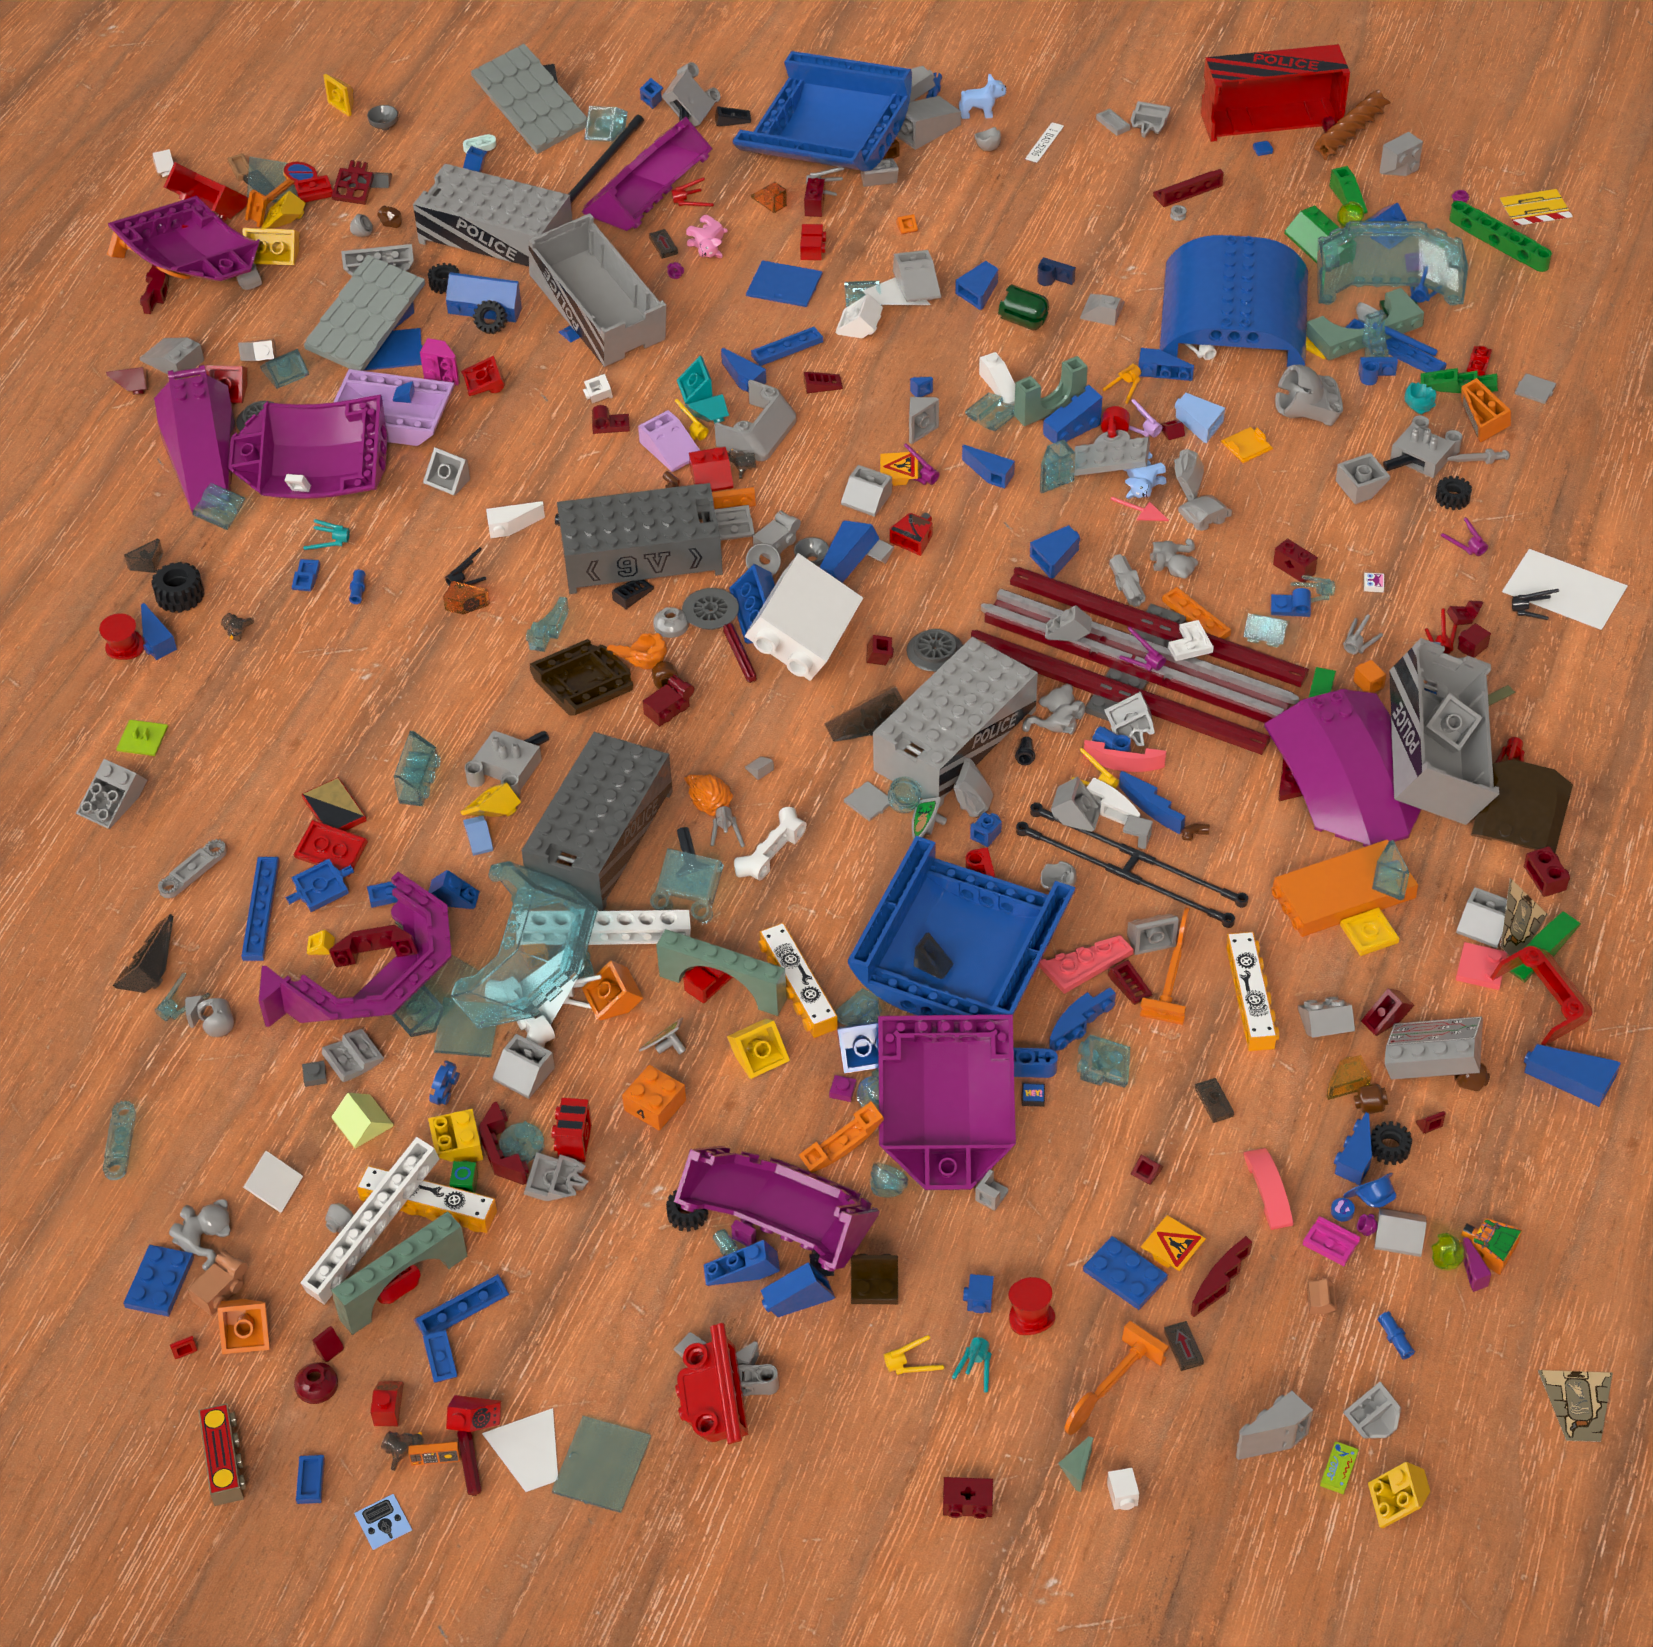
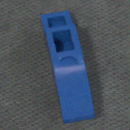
M1110 987L1095 997H1092L1087 992L1078 998L1057 1021L1050 1036L1049 1049L1055 1052L1063 1050L1075 1039L1082 1038L1086 1033L1087 1023L1093 1022L1099 1015L1109 1012L1115 1006L1116 992Z

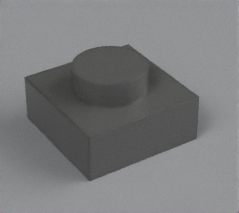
M324 1061L302 1064L305 1087L327 1083Z

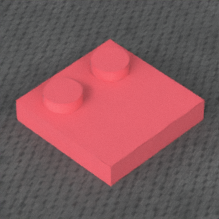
M1464 942L1456 980L1499 990L1502 976L1495 980H1492L1490 977L1500 961L1506 959L1507 953L1502 950Z

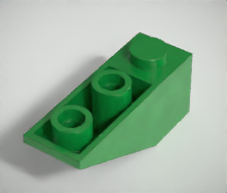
M1344 166L1332 169L1329 186L1351 217L1368 213L1356 178L1349 167Z

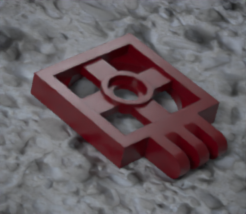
M351 160L348 169H339L331 196L332 200L366 205L374 178L373 172H367L368 162H364L362 166V162L357 161L355 167V161ZM351 176V179L343 181L346 177ZM359 176L367 181L366 184L358 182ZM354 183L356 184V186L354 188H350V184ZM339 187L347 189L346 195L339 193ZM355 191H364L362 196L353 197Z

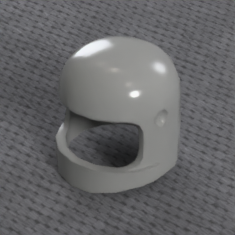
M222 998L207 999L196 1007L198 1017L204 1021L202 1024L203 1030L209 1036L223 1037L233 1029L234 1019L227 1000ZM206 1006H211L213 1009V1014L209 1017L201 1014Z

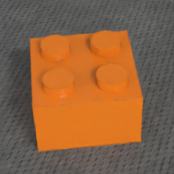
M648 1065L622 1094L624 1111L660 1131L686 1101L685 1085Z

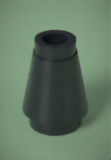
M1023 737L1015 753L1017 762L1024 766L1030 765L1035 760L1033 740L1030 737Z

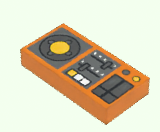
M458 1442L409 1446L411 1466L459 1462L460 1451Z

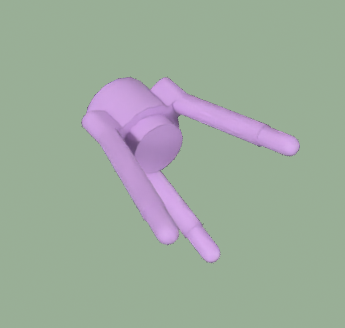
M1132 399L1137 410L1147 420L1143 424L1144 431L1130 425L1129 430L1140 433L1145 437H1157L1162 431V425L1152 418L1135 399Z

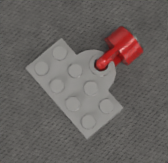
M1119 406L1107 408L1103 412L1101 422L1103 434L1095 440L1094 444L1075 446L1071 470L1073 476L1147 467L1150 447L1149 437L1130 438V435L1127 433L1130 424V414L1126 409Z

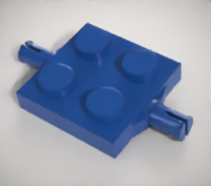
M327 859L291 877L297 892L285 898L289 905L301 899L306 903L310 912H313L349 894L343 878L354 873L353 868L349 865L338 870L333 866L330 859Z

